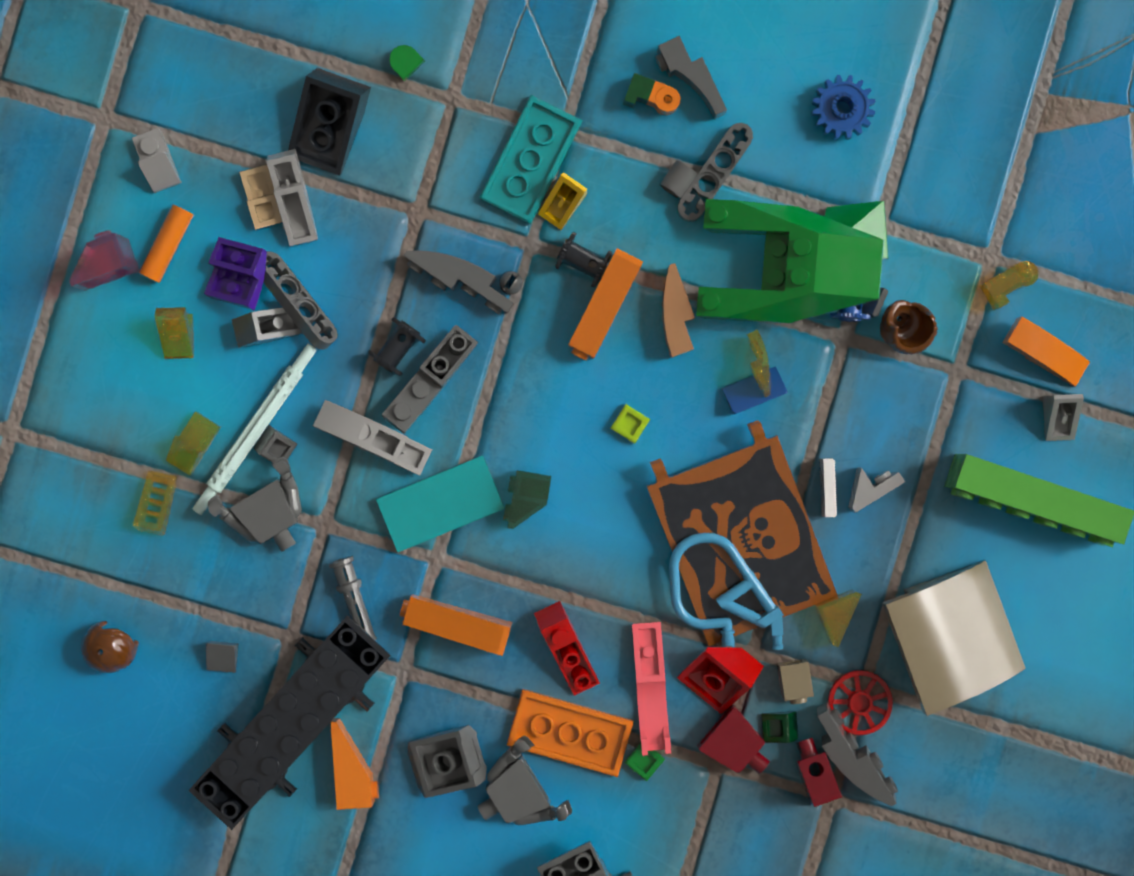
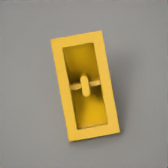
M563 172L538 215L562 230L586 197L587 188Z

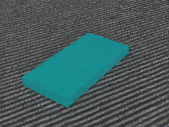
M530 95L479 199L531 225L583 120Z
M483 455L376 499L397 552L505 509Z

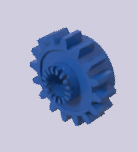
M837 75L834 84L827 79L824 82L826 90L819 87L816 90V94L820 98H813L811 104L817 106L811 112V116L818 117L815 126L819 127L822 125L825 128L823 134L827 135L831 132L834 134L835 140L840 135H844L845 139L849 140L852 132L859 136L862 133L861 126L868 128L871 124L867 117L875 115V111L869 109V107L874 105L876 101L867 97L872 91L871 88L863 90L861 88L863 80L858 81L857 84L852 83V75H849L846 81H842L841 76ZM840 101L847 103L850 112L848 114L840 113L836 108V103Z

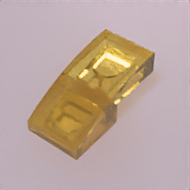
M758 329L747 334L749 346L757 358L756 361L750 363L752 375L766 398L771 395V372L765 345Z

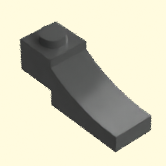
M680 36L658 45V55L655 56L661 72L666 70L669 77L675 75L688 84L704 101L714 120L724 116L727 109L703 57L692 62Z

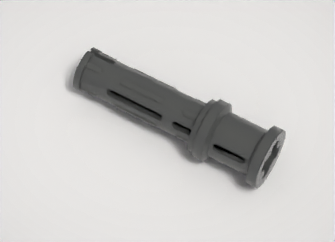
M353 556L329 563L328 566L330 569H333L338 583L336 587L337 592L343 594L350 618L376 640L377 638L359 589L362 581L357 579L352 564L354 561ZM343 568L345 569V572H346V575H347V580H346V578H345V575H344V572H343ZM355 604H357V607H358V610H359V613H360V616H361V619H362V622H363V625H364L363 627H362V625H361V622H360V619H359V616H358V613H357Z

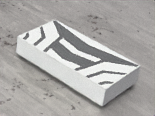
M832 458L820 459L821 514L823 517H836L835 460Z

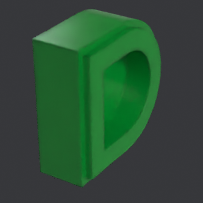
M400 45L394 48L389 58L392 69L404 82L425 62L416 50L408 45Z

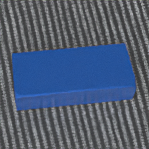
M776 366L722 388L732 415L788 393Z

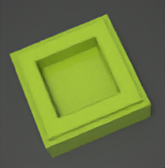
M625 404L611 429L635 444L650 419Z

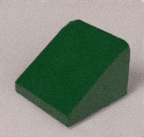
M796 711L761 714L763 740L765 743H791L798 740Z

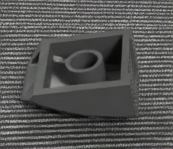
M470 725L408 742V756L417 786L424 798L473 788L486 780L487 766L481 753L477 732Z

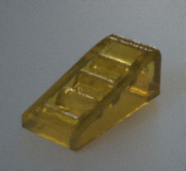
M148 471L133 526L137 530L162 536L165 535L177 476ZM158 482L168 486L165 490L153 487V483ZM151 493L164 496V500L150 498ZM148 505L160 507L161 510L160 512L148 510ZM146 517L158 519L157 524L146 522Z

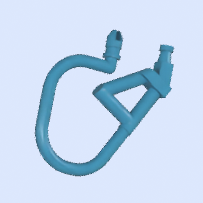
M698 533L683 539L673 550L669 561L671 603L676 615L685 624L697 629L722 628L720 630V634H722V647H735L733 635L735 630L732 629L730 618L699 619L693 617L685 610L681 601L679 562L683 553L695 544L713 543L722 547L727 552L744 579L716 598V601L722 609L761 628L770 625V634L773 641L772 649H783L782 616L784 614L777 604H774L736 547L727 538L715 533ZM751 589L766 612L760 615L734 602V600Z

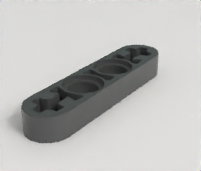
M736 123L729 128L680 199L677 212L683 220L687 222L696 221L705 211V203L700 199L695 207L698 211L697 214L690 213L688 216L684 213L686 208L683 204L685 202L690 204L696 196L690 194V192L694 190L702 198L713 199L743 156L753 139L752 129L747 124ZM743 130L745 132L744 138L747 141H740L734 150L740 151V153L736 155L731 148L725 147L723 144L726 142L730 146L735 139L732 132L739 133ZM719 153H726L730 156L731 165L728 168H720L716 165L715 157ZM708 176L714 180L715 188L711 192H704L699 188V180L702 177Z
M268 251L266 254V265H271L272 267L268 268L266 266L263 283L308 341L315 348L327 349L337 339L338 334L335 326L278 254ZM281 284L289 285L293 290V294L285 293ZM300 306L305 307L309 310L311 314L310 318L305 317L300 313Z

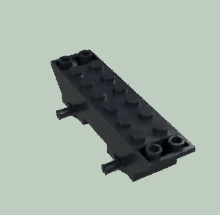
M348 615L319 647L314 648L303 637L296 643L295 647L307 657L305 663L242 732L237 734L226 722L217 730L229 744L225 751L188 791L231 830L269 790L277 786L290 797L298 789L285 778L289 767L346 705L355 700L368 712L375 704L362 691L368 680L391 655Z

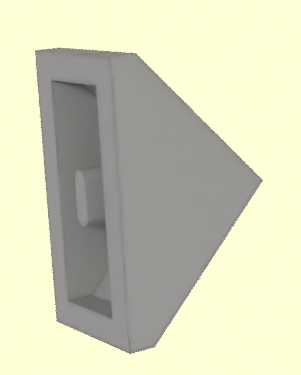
M1083 394L1043 396L1044 434L1046 441L1075 440L1084 400Z

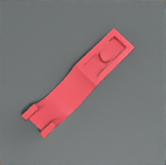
M661 622L632 624L642 756H646L648 751L665 750V754H671Z

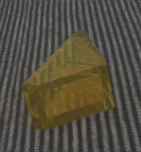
M850 590L815 605L828 641L833 646L839 647L862 594L857 591Z

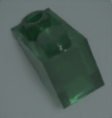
M517 470L516 476H510L508 492L513 493L512 503L505 505L503 521H508L507 528L514 529L547 505L551 475Z

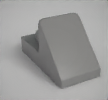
M160 128L132 138L140 158L138 165L154 193L182 183Z
M858 467L848 506L851 512H858L903 484L905 481L899 472L890 473L887 470L875 477L876 483L872 485L864 470Z

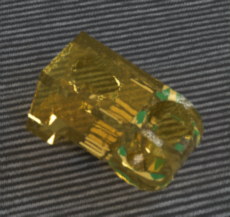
M1023 261L1004 270L979 285L992 309L996 310L1010 303L1006 296L1017 288L1033 285L1039 277V271L1034 263Z

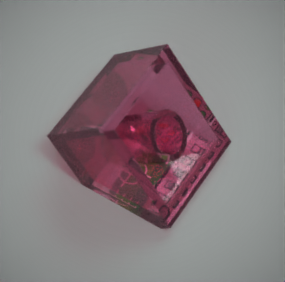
M111 230L94 235L95 240L86 243L69 282L72 287L87 291L139 272L140 269L129 239L115 232L112 233Z

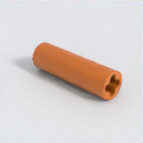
M172 204L139 271L140 274L156 282H161L194 214Z

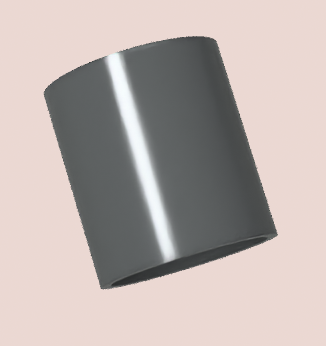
M676 160L659 185L674 197L681 199L697 174L687 165Z

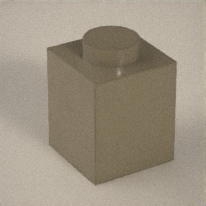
M806 659L777 663L781 694L785 701L790 700V704H802L807 702L808 697H814L809 662Z

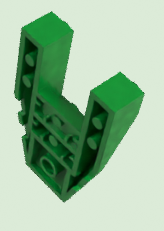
M706 199L704 229L712 233L766 235L761 290L699 287L696 316L704 319L790 324L798 320L820 316L831 311L879 299L884 248L883 239L798 206Z

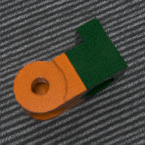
M634 73L623 105L634 108L636 101L654 107L659 114L667 116L677 110L681 98L679 92L673 87Z

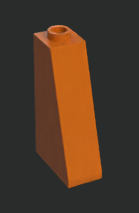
M618 248L616 249L568 344L569 347L573 348L571 354L587 361L588 357L595 358L643 261Z
M414 594L410 596L409 600L404 599L400 611V616L404 617L403 625L500 656L504 654L512 626L511 621Z

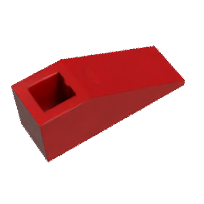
M561 601L535 612L534 615L540 631L573 695L575 696L600 684Z

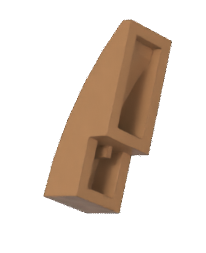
M675 263L670 264L668 267L662 299L665 341L670 358L694 350L685 322L695 318Z

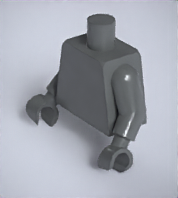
M280 457L271 461L274 468L279 472L280 479L275 480L231 508H225L217 494L207 504L209 512L214 517L220 515L219 518L249 542L258 541L262 544L273 538L281 552L296 544L288 528L299 522L298 516L301 514L302 508L298 486L291 473L290 464L285 457Z
M521 736L499 757L488 772V783L485 789L490 798L477 805L479 812L485 820L500 813L506 823L513 822L520 826L551 821L556 818L558 821H563L572 814L569 800L562 802L558 807L550 806L551 800L521 754L531 749L530 747L535 746L527 736Z

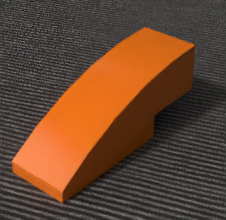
M1023 316L1016 318L1002 342L1024 355L1027 360L1076 387L1090 363L1089 360L1073 348Z

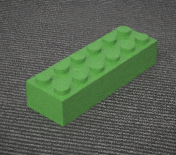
M968 454L954 455L944 487L952 489L951 495L966 500H973L974 497L979 498L978 504L999 510L1004 506L1006 507L1005 513L1026 519L1033 516L1034 523L1055 529L1060 525L1062 526L1060 531L1082 538L1089 535L1087 541L1112 548L1114 543L1125 544L1134 517V510Z

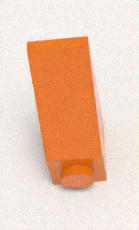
M334 718L330 724L337 810L370 808L373 806L375 799L379 798L378 781H373L372 771L341 719Z

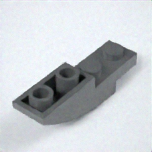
M422 250L406 251L404 257L409 260L406 264L408 267L420 275L425 271L433 276L430 282L443 291L447 287L454 291L458 283L462 282V290L474 298L477 294L485 298L487 302L484 305L497 314L501 310L508 314L514 305L512 301L491 288L497 279L496 276L469 261L452 255Z
M455 325L420 366L418 372L382 413V417L401 433L405 434L457 372L478 342L459 326Z
M828 702L818 706L817 716L828 733L822 736V747L832 762L852 783L865 793L887 805L893 806L897 804L895 793L898 792V789L891 776L885 777L881 768L884 766L876 752L871 753L867 745L858 749L859 746L852 733L846 734L841 726L844 724V721L836 708L832 710Z

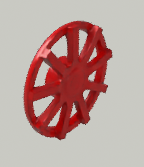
M853 670L838 678L831 687L827 699L832 710L834 709L833 704L848 705V709L841 713L843 719L850 713L855 714L852 729L844 724L841 725L845 732H851L853 735H868L878 731L888 721L893 708L892 693L886 682L878 675L864 670ZM859 676L872 678L865 690H861ZM854 677L856 689L854 692L843 684L845 680ZM876 682H879L885 692L871 696L869 694ZM838 687L849 696L848 699H834ZM885 697L888 699L887 711L873 705L875 700ZM871 710L884 715V718L876 726L869 715ZM861 715L865 716L870 729L857 730Z

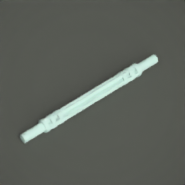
M308 343L292 366L289 365L207 481L208 487L192 508L196 513L202 515L208 507V501L218 492L221 493L302 378L303 374L301 372L318 350Z

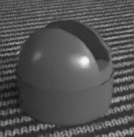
M508 271L500 277L499 285L504 293L514 295L521 290L523 282L517 272ZM511 276H515L516 279L510 289L505 288Z

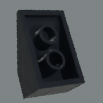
M316 68L306 75L288 151L296 149L299 161L340 176L364 116L371 87L320 68Z

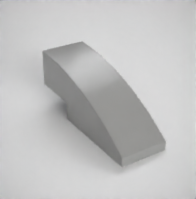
M296 149L268 155L266 163L274 186V195L289 246L318 240Z

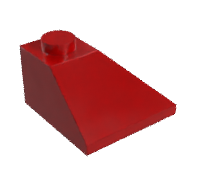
M707 647L677 678L722 714L751 689L764 665L742 647Z

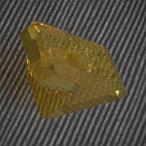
M185 307L156 308L155 320L164 358H194L193 315L187 314Z
M194 412L181 435L174 437L166 461L191 476L218 434L221 426L199 412Z

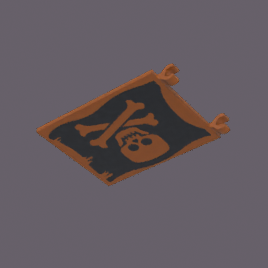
M756 420L747 424L754 444L671 477L667 475L661 458L651 461L650 465L656 477V482L648 485L647 489L672 552L683 539L694 534L715 533L727 538L736 547L774 604H777L784 614L782 618L838 596L777 435L766 438L761 422ZM700 543L689 547L680 559L679 571L697 617L699 619L730 618L732 629L735 630L734 636L759 627L722 609L716 601V598L744 580L727 552L722 547L713 543ZM751 589L734 600V602L760 615L766 612ZM722 628L702 629L709 646L722 641V634H720Z

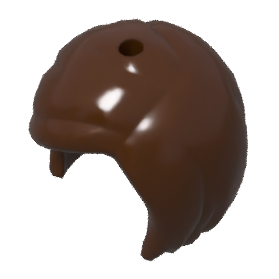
M897 300L885 310L879 329L881 337L892 349L902 354L912 355L921 353L931 345L934 337L937 335L938 327L936 326L935 316L924 305Z
M102 621L92 625L88 629L87 634L82 638L81 653L85 663L91 669L105 674L115 673L132 663L136 656L139 642L137 640L133 641L122 630L114 628L103 629L102 627L108 622Z

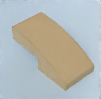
M267 164L240 171L255 230L281 223L282 219Z

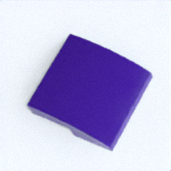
M218 237L208 264L214 267L204 295L212 299L255 310L264 281L267 251L263 248Z

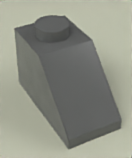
M283 307L250 312L231 319L238 348L303 334Z

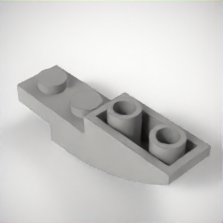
M327 400L324 401L313 424V427L419 476L432 451L431 448L395 430Z

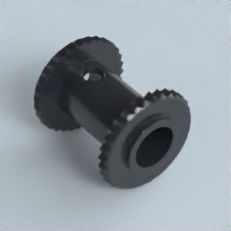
M573 232L569 239H566L557 256L555 268L559 270L562 263H565L594 278L591 287L594 288L598 281L601 280L610 263L612 251L609 250L604 258L575 243L574 240L577 233ZM593 261L597 264V266L595 268L589 267V263Z
M393 317L391 320L398 325L378 354L371 350L368 351V354L380 366L391 373L394 372L401 376L403 373L396 368L416 339L422 343H425L426 340L420 336V332L403 320L400 322ZM401 335H406L404 342H400Z

